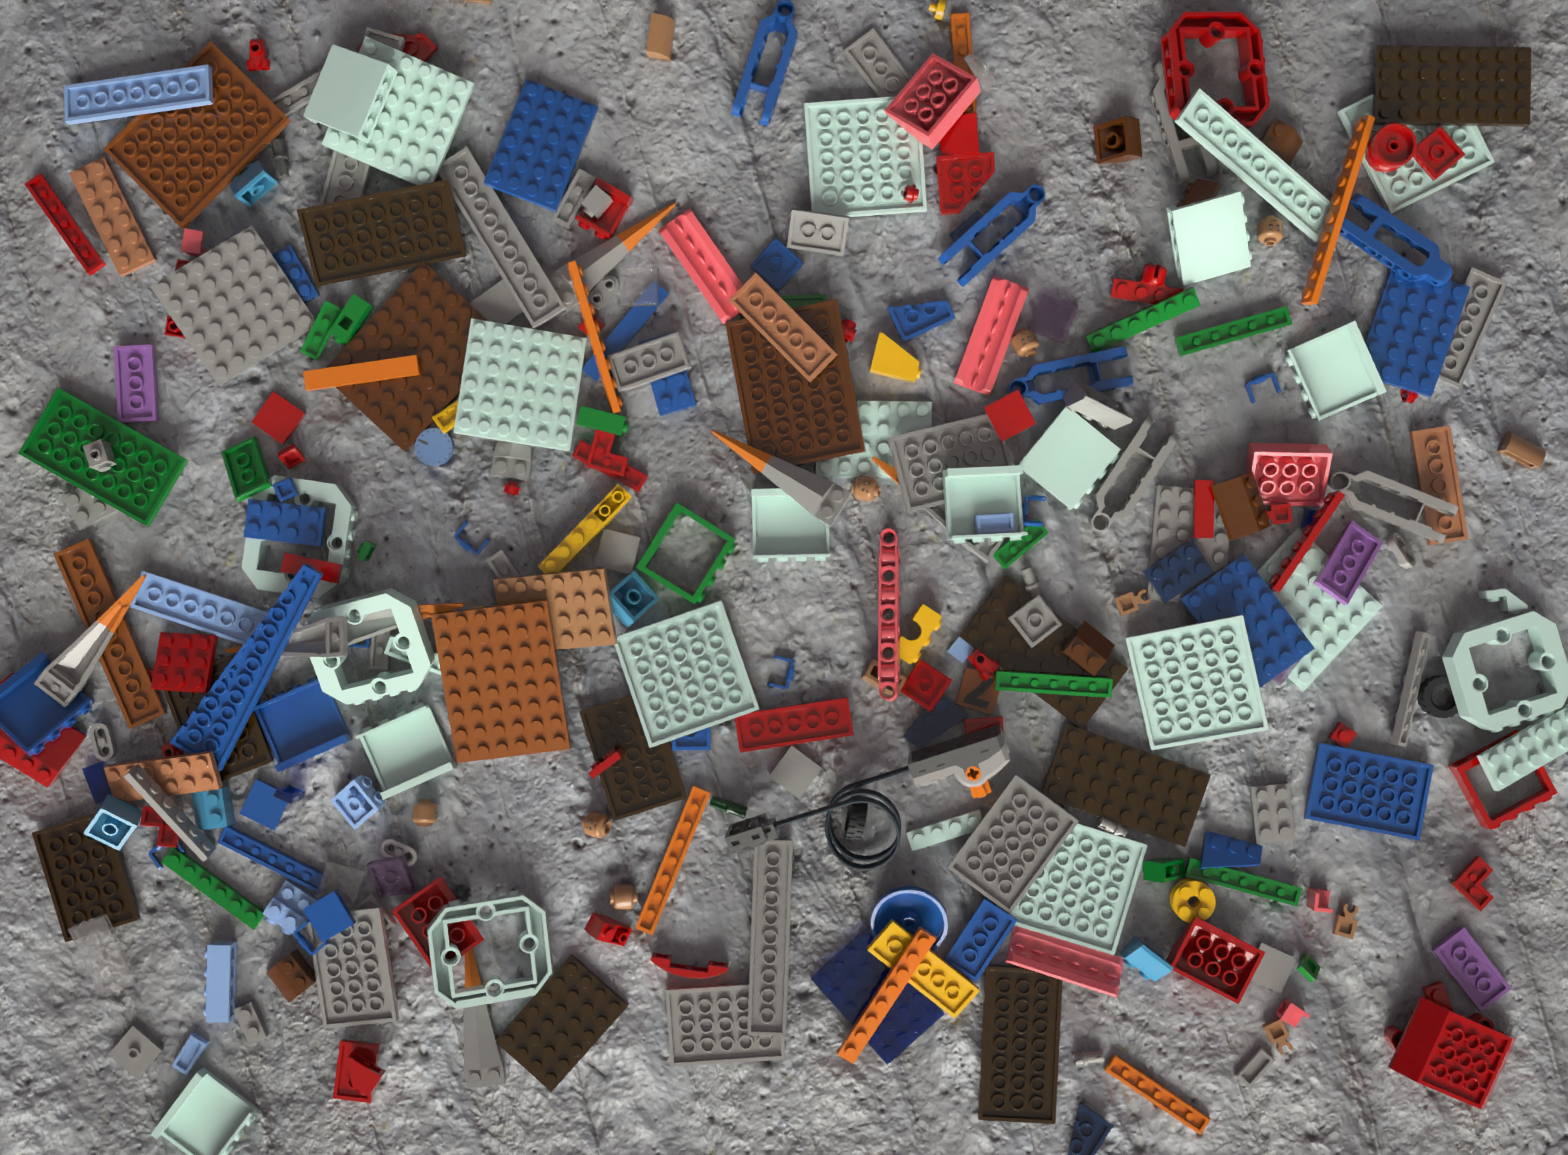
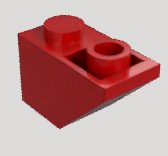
M592 912L584 930L598 941L625 946L632 928L607 915Z

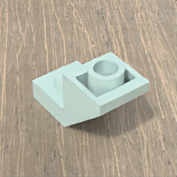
M1505 588L1478 591L1479 599H1487V602L1499 601L1500 611H1508V615L1521 613L1520 610L1528 609L1527 604Z

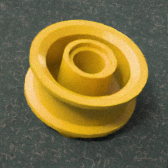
M1185 878L1178 881L1171 889L1169 896L1170 906L1174 913L1188 923L1195 916L1204 921L1213 914L1216 905L1213 891L1204 882L1193 878ZM1196 896V902L1189 905L1188 899Z

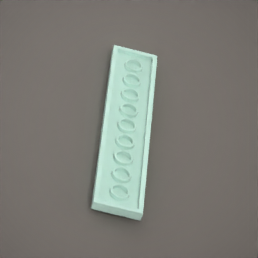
M1200 88L1196 89L1174 122L1314 242L1319 241V236L1324 229L1325 217L1331 206L1330 201Z

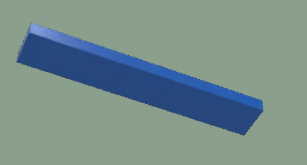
M654 281L604 341L606 351L603 354L605 359H608V355L624 350L669 296V293ZM593 354L582 370L597 382L601 377Z
M232 826L224 828L217 842L319 894L322 892L330 876Z

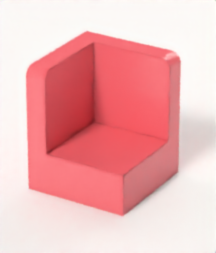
M184 228L181 252L198 257L208 252V250L202 247L204 232Z
M1308 887L1306 906L1313 911L1333 913V909L1328 906L1330 891Z
M1286 998L1275 1013L1281 1020L1294 1027L1297 1026L1303 1015L1307 1018L1310 1016L1305 1010Z

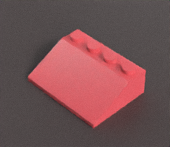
M932 53L884 111L915 139L934 149L981 92L978 79Z
M1249 443L1246 473L1253 472L1263 505L1290 503L1291 506H1323L1333 453L1327 444Z

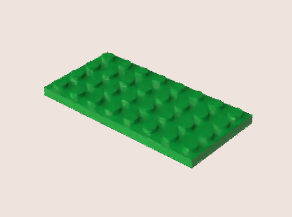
M60 388L56 389L18 452L21 456L147 527H150L189 461ZM100 439L110 443L117 462L116 465L111 466V469L103 472L90 468L83 446Z

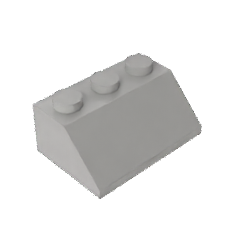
M1076 379L1063 397L1068 410L1074 413L1078 411L1082 413L1081 415L1088 420L1094 419L1104 428L1110 427L1115 430L1131 423L1133 420L1122 402Z

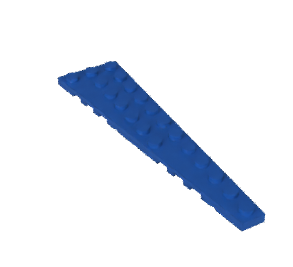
M304 564L289 583L287 589L280 595L276 604L271 607L266 617L243 644L222 672L220 678L216 680L211 690L204 696L196 710L192 712L187 722L182 725L170 741L172 745L188 754L213 750L218 771L223 770L324 573L308 564Z

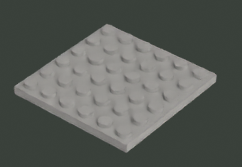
M253 226L248 227L150 285L218 386H221L308 333L315 321V318Z

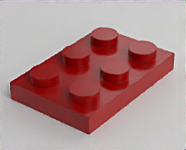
M346 1039L340 1041L333 1092L334 1099L365 1103L373 1101L374 1091L370 1096L362 1095L352 1086L346 1059L354 1051L377 1065L380 1044Z

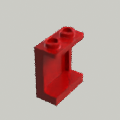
M597 178L594 186L597 185L608 194L613 202L599 219L595 216L589 217L583 211L584 207L581 213L576 215L575 219L580 228L586 231L588 229L594 231V235L601 240L605 238L609 240L613 237L633 200L631 196Z

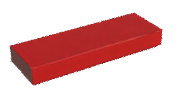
M1194 480L1193 538H1214V494L1211 486L1215 485V480Z
M284 553L280 572L296 575L304 564H308L324 573L321 580L339 584L342 564Z

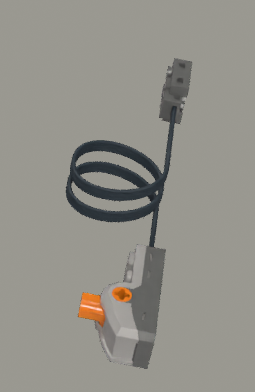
M994 725L909 752L908 766L846 785L833 796L830 804L780 821H776L775 817L768 819L766 813L730 824L724 838L730 852H741L749 846L753 848L763 845L765 842L779 837L780 826L827 812L825 834L828 845L835 857L852 869L872 870L879 868L895 856L900 845L901 818L898 810L889 798L875 790L856 789L849 792L846 791L910 771L915 786H925L933 783L936 779L944 780L954 774L961 784L970 787L973 798L985 797L992 792L988 779L998 773L1010 761L1008 754L1010 751L1000 725ZM855 795H870L879 798L888 806H886L881 801L870 797H854L847 800L844 799ZM853 803L873 804L889 815L895 825L897 836L892 845L880 853L868 856L854 854L843 847L836 838L831 824L832 811ZM839 851H841L845 856H847V857H849V858H851V859H853V860L862 861V862L874 861V860H878V859L883 858V857H885V858L882 859V860H880V861H878V862L871 863V864H857V863L851 862V861H849L848 859H846L845 857H843V856L839 853Z

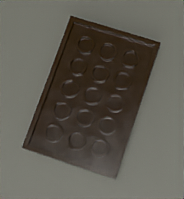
M234 654L214 661L209 691L234 658ZM163 690L178 731L208 693ZM255 711L252 712L223 770L219 772L221 781L275 761Z
M632 695L579 711L595 762L598 760L604 761L603 756L613 748L616 750L622 748L625 752L618 761L599 774L614 821L687 798L670 741L649 748Z
M94 814L32 832L65 942L141 919L121 851L83 834Z
M571 954L496 1038V1042L552 1092L629 1004Z

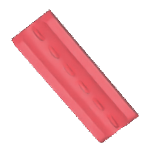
M687 209L658 231L724 325L741 313L729 300L743 284L693 212Z
M993 275L953 382L954 384L990 396L1029 288Z
M1013 926L1006 962L1113 997L1118 996L1123 967L1122 958L1019 926Z

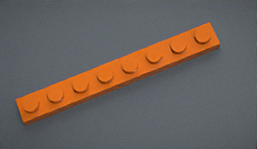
M576 261L568 262V271L611 413L614 414L620 412V407L623 406L620 396L615 394L614 389L617 388L614 377L611 378L609 370H611L609 359H605L603 354L606 351L604 342L599 340L597 334L600 333L598 322L593 321V305L587 301L586 295H589L586 283L582 284L581 276H583L581 266L577 265Z
M693 785L635 926L636 929L653 935L710 797V791Z
M920 926L918 927L836 1051L838 1056L854 1064L937 939L934 934Z

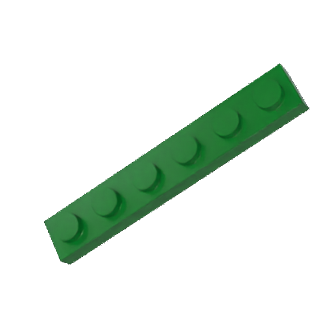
M1190 287L1084 336L1091 353L1098 352L1200 306V302L1194 287Z
M1285 306L1176 337L1174 340L1179 357L1290 326L1292 321L1288 307Z
M996 670L994 689L999 691L1111 698L1113 678Z
M172 847L161 862L251 929H256L265 917L262 914L264 912L263 909L185 852L182 853L179 848Z
M1188 857L1184 872L1185 877L1298 906L1302 888L1299 886L1229 867L1199 869L1200 860Z

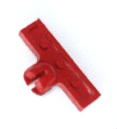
M1148 263L1144 265L1142 277L1139 281L1113 277L1110 297L1155 304L1186 289L1166 286L1164 283L1167 273L1166 267Z

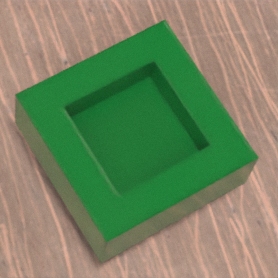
M371 541L361 543L357 550V553H359L357 558L369 562L377 544Z
M1308 954L1301 956L1296 969L1309 982L1316 980L1321 966Z

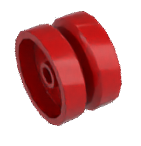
M1399 123L1388 124L1373 134L1368 140L1365 159L1369 166L1376 171L1383 173L1393 172L1410 161L1414 156L1417 148L1416 136L1406 125Z

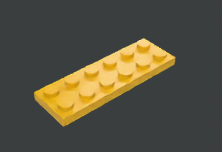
M891 919L867 946V950L889 968H892L913 935ZM929 949L908 983L954 1019L980 991L979 987L931 949Z

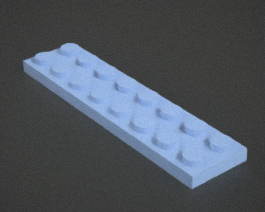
M209 65L64 85L65 122L69 125L213 104L212 67Z
M141 571L140 577L146 575V578L130 605L131 608L240 644H244L257 629L256 627L268 614V611L147 571Z

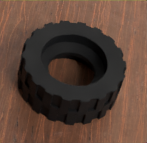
M1434 675L1426 678L1420 684L1417 699L1419 706H1421L1424 712L1438 718L1453 717L1455 714H1458L1448 676ZM1438 687H1444L1450 693V700L1444 706H1438L1432 700V693Z
M853 803L849 805L844 828L845 840L860 842L862 839L868 803Z

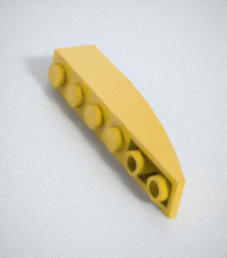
M617 484L538 567L544 573L563 572L620 512L632 496L622 486Z

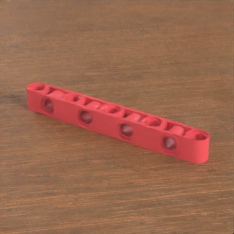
M887 528L880 534L878 680L880 696L886 701H894L899 694L900 549L897 533L893 529ZM887 535H894V540L892 542H885V538ZM888 572H893L894 578L886 581L885 575ZM888 610L894 611V616L891 619H885L884 615ZM892 648L894 650L893 656L886 658L884 655L885 651ZM887 687H892L894 690L890 697L884 695V690Z

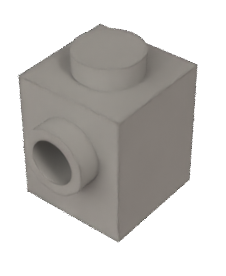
M595 185L591 191H587L584 194L581 204L584 207L583 211L589 217L595 216L599 219L613 201L608 194Z
M100 439L83 446L90 468L103 472L117 464L109 442Z

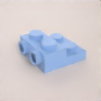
M362 774L351 781L330 800L354 830L386 804L382 799L381 792L376 791L371 786V779L364 777Z
M287 879L262 914L266 916L265 920L268 923H277L282 927L281 931L283 933L291 935L307 920L303 909L319 899Z

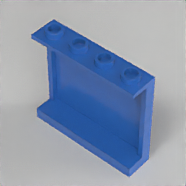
M43 651L0 685V728L29 756L40 753L48 741L57 739L65 727L70 728L77 721L76 718L81 714H87L93 705L92 699L88 698L82 691H79L70 705L64 707L34 684L44 669L52 663Z
M317 676L308 679V683L303 686L299 683L290 687V691L285 694L281 691L272 695L273 699L266 701V699L258 701L253 710L278 764L274 765L277 773L353 740L335 698L322 691Z

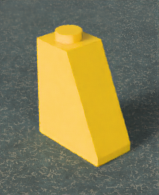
M879 332L870 373L914 383L915 379L920 378L922 368L919 367L920 362L884 333Z

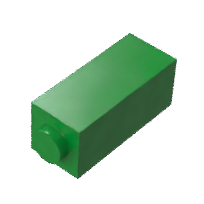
M352 294L329 330V333L333 335L332 339L341 345L343 343L348 344L359 332L374 306L357 295Z
M581 406L576 424L581 427L597 429L623 437L624 433H628L630 422H627L628 418L625 416Z

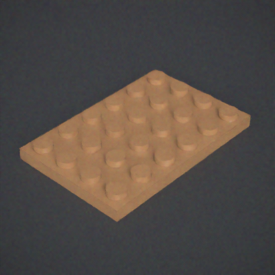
M606 567L503 577L493 580L497 605L548 599L556 650L614 645L617 643Z

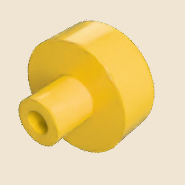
M939 0L938 4L930 3L928 11L936 12L935 19L942 20L947 0Z

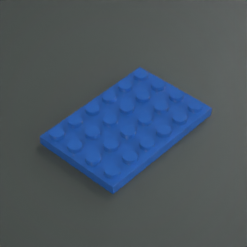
M526 79L485 177L484 185L557 212L598 112V106Z
M1390 270L1365 341L1384 384L1432 397L1468 296L1469 286L1449 280L1442 286H1434L1424 280L1409 282Z
M1244 554L1180 599L1197 623L1243 614L1260 687L1315 649Z
M1317 742L1303 818L1420 841L1434 765Z

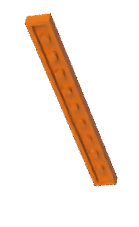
M1371 115L1358 118L1354 124V132L1348 143L1346 157L1342 162V171L1336 181L1337 187L1330 201L1329 212L1325 217L1324 229L1319 236V245L1313 255L1314 261L1307 275L1306 286L1302 291L1301 303L1304 305L1318 304L1375 121V117Z

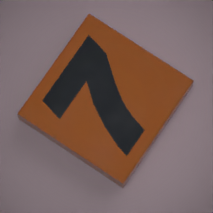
M965 667L955 704L993 715L999 690L994 689L995 675H991L984 681L979 676L980 672L978 670Z

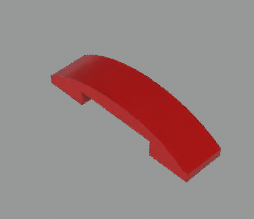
M653 952L651 956V961L661 969L687 978L714 977L727 972L729 964L709 961L708 968L671 963L672 955Z

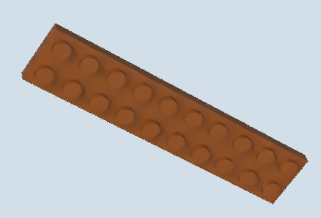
M86 539L53 554L86 630L118 600L92 539ZM124 615L99 660L129 729H132L167 714L158 690L151 689L152 679L148 672V667Z

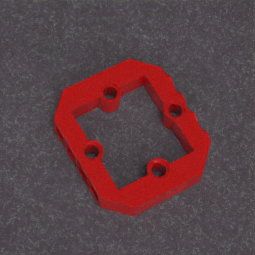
M1184 12L1160 38L1169 115L1176 120L1191 98L1189 79L1194 75L1195 68L1192 62L1186 59L1184 39H1199L1204 47L1210 48L1222 38H1237L1240 60L1238 78L1243 86L1245 106L1235 107L1232 100L1226 97L1219 99L1216 103L1247 130L1250 129L1268 109L1270 102L1261 30L1242 12Z

